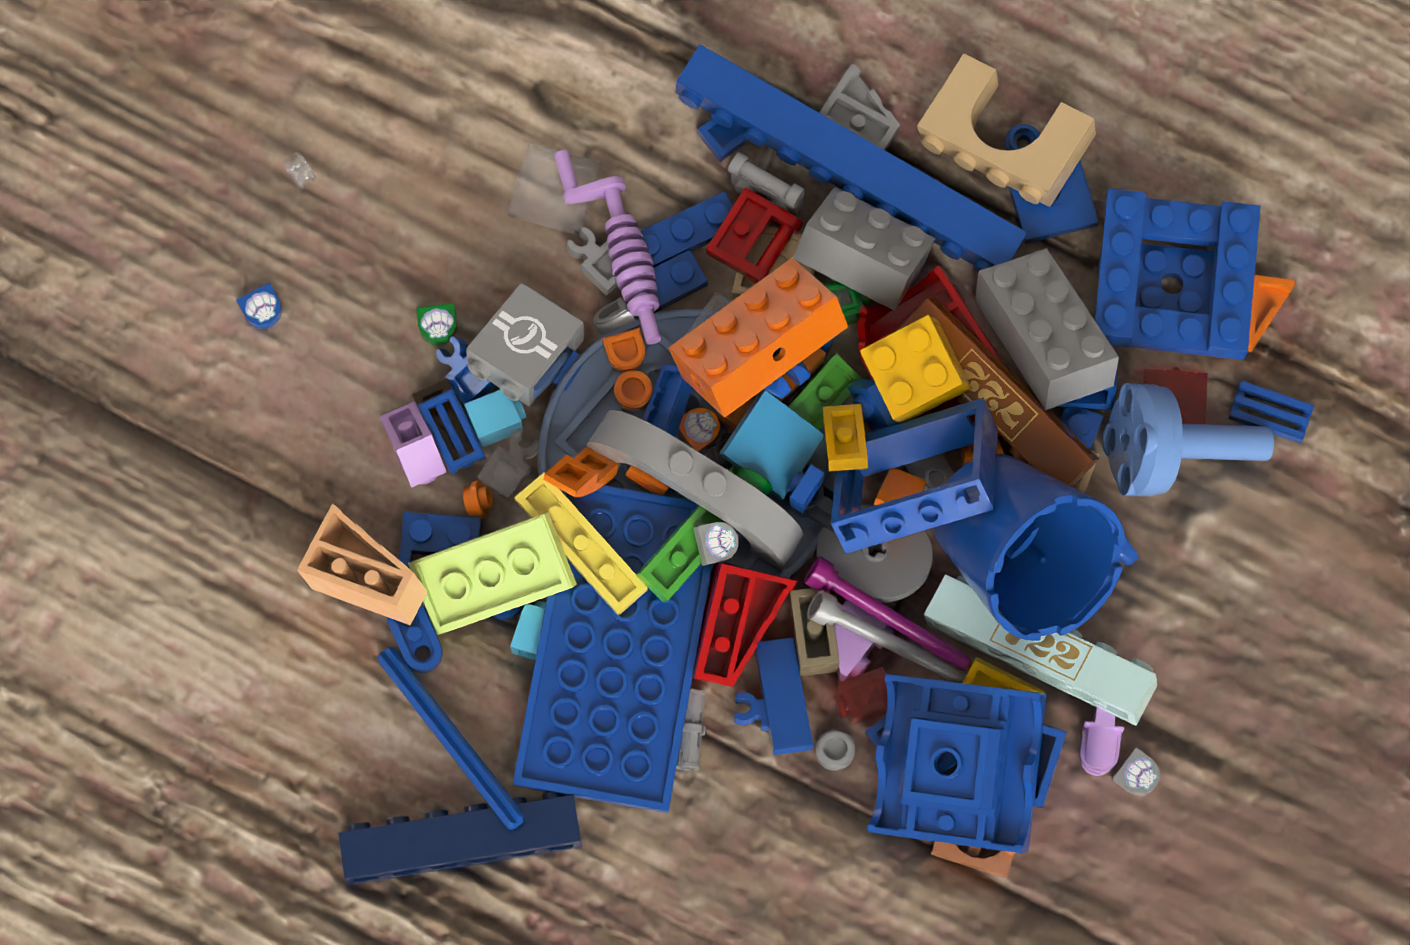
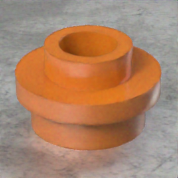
M480 480L471 482V486L463 488V501L470 517L478 516L480 519L487 518L489 516V509L494 507L493 495L489 486H483Z

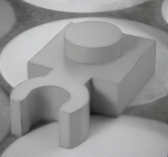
M583 227L579 236L587 244L580 247L572 240H569L566 244V250L573 258L584 260L580 266V271L607 296L618 286L616 277L611 269L612 263L609 257L610 249L606 241L599 247L595 243L593 232Z

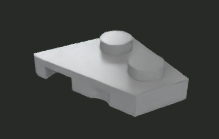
M851 64L819 113L886 151L898 133L900 124L893 114L883 107L882 100L874 89L869 90L859 76V68Z

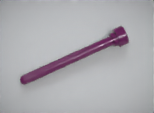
M820 556L811 566L805 577V584L817 591L820 589L826 592L829 589L960 670L970 668L972 662L969 656L839 577V572L834 569V564Z

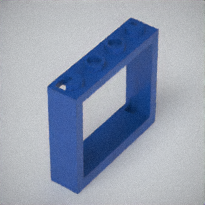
M984 397L865 434L868 469L836 471L831 525L845 553L994 510L998 427ZM975 414V422L972 423L969 416ZM974 444L972 477L861 510L864 477ZM976 485V491L966 492L965 488Z

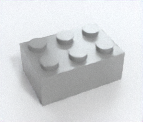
M834 187L806 224L793 259L895 311L921 273L935 238L924 233L920 228L911 226L891 216L885 210L875 208L856 198L853 194Z

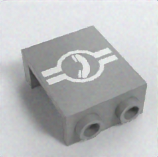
M520 283L466 348L467 367L479 380H489L500 387L501 392L510 400H520L530 407L534 402V386L566 347L575 351L584 341V322L523 283Z

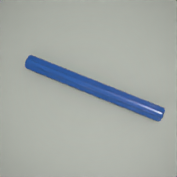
M394 647L386 648L377 657L379 664L507 829L513 830L525 821V816L521 809Z

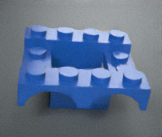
M1108 188L1104 204L1105 219L1098 265V290L1094 320L1109 343L1115 346L1244 360L1249 345L1261 206L1222 201L1221 206L1152 199L1146 198L1145 192ZM1142 239L1211 246L1215 247L1212 252L1141 244ZM1167 277L1176 278L1181 283L1182 290L1177 294H1168L1162 289L1161 281Z
M885 674L884 682L887 686L888 696L887 714L883 734L876 749L875 761L878 766V791L874 812L867 826V832L1015 853H1027L1029 851L1047 693ZM944 752L952 753L957 759V768L951 775L943 774L938 768V759Z

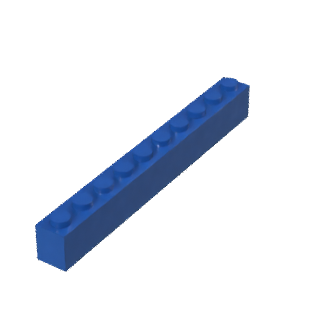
M699 44L677 79L675 93L679 95L681 102L688 107L704 109L712 114V119L723 127L730 128L734 125L740 131H745L744 137L749 142L760 147L766 145L775 150L776 155L782 161L790 165H796L797 163L809 170L810 176L823 184L830 182L842 189V191L853 194L856 198L869 205L885 210L891 216L911 226L920 228L924 233L935 238L934 243L940 246V250L945 255L955 260L962 258L972 264L974 271L977 273L980 270L1013 260L1025 240L1027 232Z

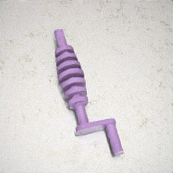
M560 150L556 152L554 157L564 189L563 196L566 204L606 199L611 217L605 223V228L608 235L607 243L610 249L609 257L612 263V273L616 277L619 289L622 290L621 294L624 301L628 303L627 308L630 314L639 316L646 343L656 344L660 342L661 337L654 316V311L659 308V298L656 295L657 285L654 281L653 260L651 254L648 253L649 249L645 241H643L642 233L637 228L634 216L625 214L620 193L626 188L624 179L619 176H612L578 187L569 151Z

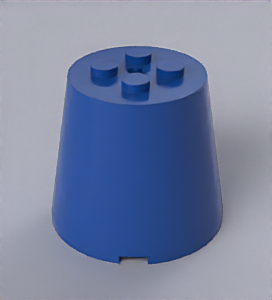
M1005 454L996 455L994 510L933 528L934 535L941 548L995 620L1010 634L1024 640L1040 641L1041 636L1058 633L1062 636L1085 623L1108 599L1118 582L1123 568L1119 564L1121 546L1126 545L1125 534L1120 520L1109 507L1058 479ZM973 461L959 469L946 484L972 477ZM976 485L965 488L966 492L976 491Z

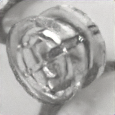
M299 151L294 153V158L291 161L287 159L282 161L284 168L298 188L303 189L307 180L314 181L317 179L312 168Z

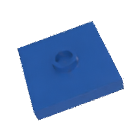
M1081 160L1050 207L1040 202L1038 204L1030 203L1020 196L1019 191L1008 186L1020 229L1027 232L1024 240L1025 244L1098 226V217Z

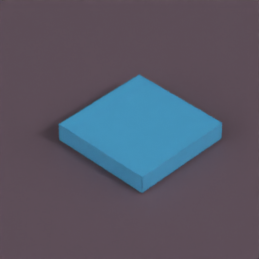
M762 390L752 402L719 455L738 469L749 468L765 477L772 485L771 494L778 499H784L793 478L799 471L803 470L825 435L768 391Z

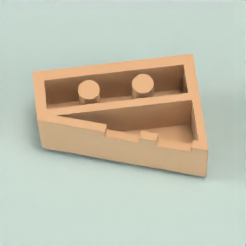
M333 503L297 569L311 589L411 625L427 594V590L412 570L385 547L372 539L365 530L345 516Z

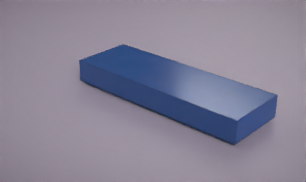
M791 637L761 641L755 650L773 755L812 750L813 741L794 639Z

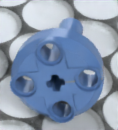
M1125 383L1121 387L1119 398L1113 406L1109 423L1104 428L1103 450L1108 457L1110 469L1117 482L1120 494L1123 496L1150 497L1164 494L1171 488L1177 477L1181 459L1268 461L1274 450V435L1268 426L1182 424L1178 402L1170 389L1155 384Z

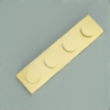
M543 472L514 497L515 501L530 518L549 512L566 558L619 616L648 591V587L636 576L632 569L561 490L543 480L545 474Z

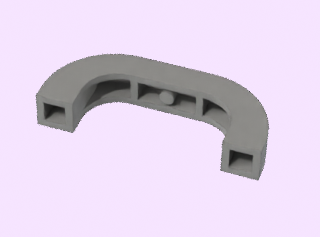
M617 410L608 411L586 444V447L618 463V469L622 463L637 467L719 517L749 541L751 545L750 552L783 571L803 539L804 533L798 523L768 496L669 433L636 416Z

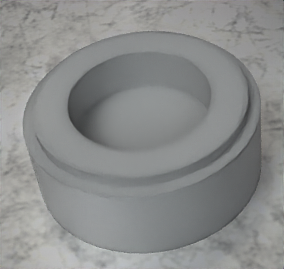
M841 730L825 732L820 736L816 744L817 760L828 770L838 771L846 768L852 762L855 754V745L852 738Z

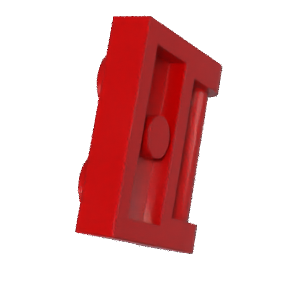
M745 187L707 246L706 254L742 274L753 284H756L769 275V271L791 236L798 234L803 226V222L795 215ZM773 220L780 227L755 265L749 262L747 258L770 221Z

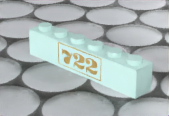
M945 574L924 613L928 627L1095 707H1099L1135 726L1139 722L1157 687L1156 674L1152 672L1153 668L1150 665L1135 658H1132L1131 662L1117 656L1118 652L1105 643L1097 642L1094 645L1082 639V634L1075 629L1062 636L1058 633L1041 636L1040 641L1024 640L1010 634L995 620L963 576H958L957 579H954Z

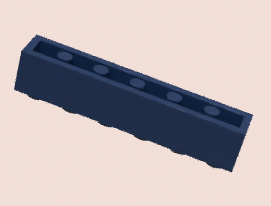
M549 792L542 795L543 800L527 802L526 797L512 798L525 816V821L513 830L507 829L493 809H488V805L485 803L464 807L465 812L449 815L448 810H436L425 813L426 819L410 821L409 816H399L387 819L386 825L371 827L368 822L348 825L346 832L338 833L345 881L348 885L582 848L574 795L566 796L560 793Z

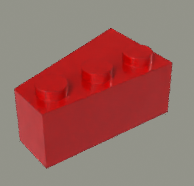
M723 562L715 563L703 613L692 677L733 687L756 650L763 634L770 623L772 624L779 608L789 592L793 590L797 581Z

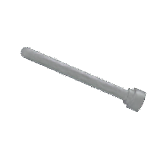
M819 591L809 605L807 611L808 619L822 626L836 623L953 682L962 683L968 672L960 670L946 660L843 610L842 605L837 602V598L827 592Z

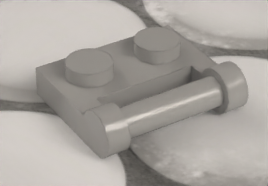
M740 152L734 156L729 165L728 172L731 173V184L735 185L734 189L739 194L746 187L796 217L799 216L804 208V188L795 183L792 186L750 163L749 157Z

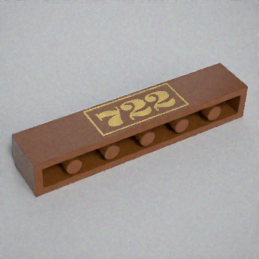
M927 298L898 330L927 315L937 319L971 386L970 390L955 397L960 404H964L984 397L998 427L997 439L1002 436L1012 445L1009 450L1016 459L1026 464L1030 463L1034 468L1073 487L1094 466L1099 458L1050 409L1045 410L1038 398L936 298Z

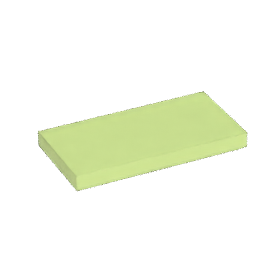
M549 512L408 563L410 570L415 573L427 590L423 603L436 635L559 593L577 585Z

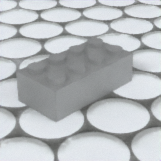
M1047 248L978 272L975 302L1045 410L1114 386L1119 356Z

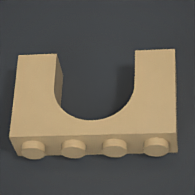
M963 54L917 125L922 145L934 154L939 155L942 152L954 158V161L965 170L973 171V169L984 173L989 181L999 187L1004 188L1007 185L1019 191L1020 196L1030 203L1038 204L1040 202L1050 207L1096 135L1094 118L1061 102L1040 136L1034 142L1017 150L1006 151L992 148L981 141L974 130L977 119L999 86L996 69Z

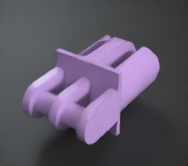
M1099 707L1094 709L1092 722L1085 721L1081 729L1080 759L1082 767L1087 773L1094 776L1104 775L1115 766L1118 761L1121 736L1124 731V727L1115 726L1116 716Z

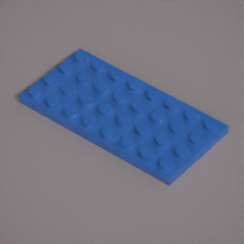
M606 485L583 497L575 498L566 493L569 501L635 574L641 570L698 506V504L690 500ZM568 560L577 585L547 596L513 786L555 792L567 796L574 795V797L668 813L712 564L702 566L701 563L668 601L662 602L648 588V591L618 616Z

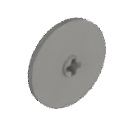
M874 504L861 505V509L872 507ZM823 527L817 541L816 557L822 556L833 563L834 569L839 572L838 576L881 603H887L903 599L923 585L931 570L933 550L931 541L924 530L845 553L837 535ZM874 550H877V551L880 552V553H877L875 557L869 555V554H871Z

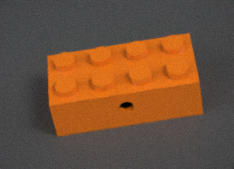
M791 258L668 348L682 378L725 418L848 328L836 295L796 260Z

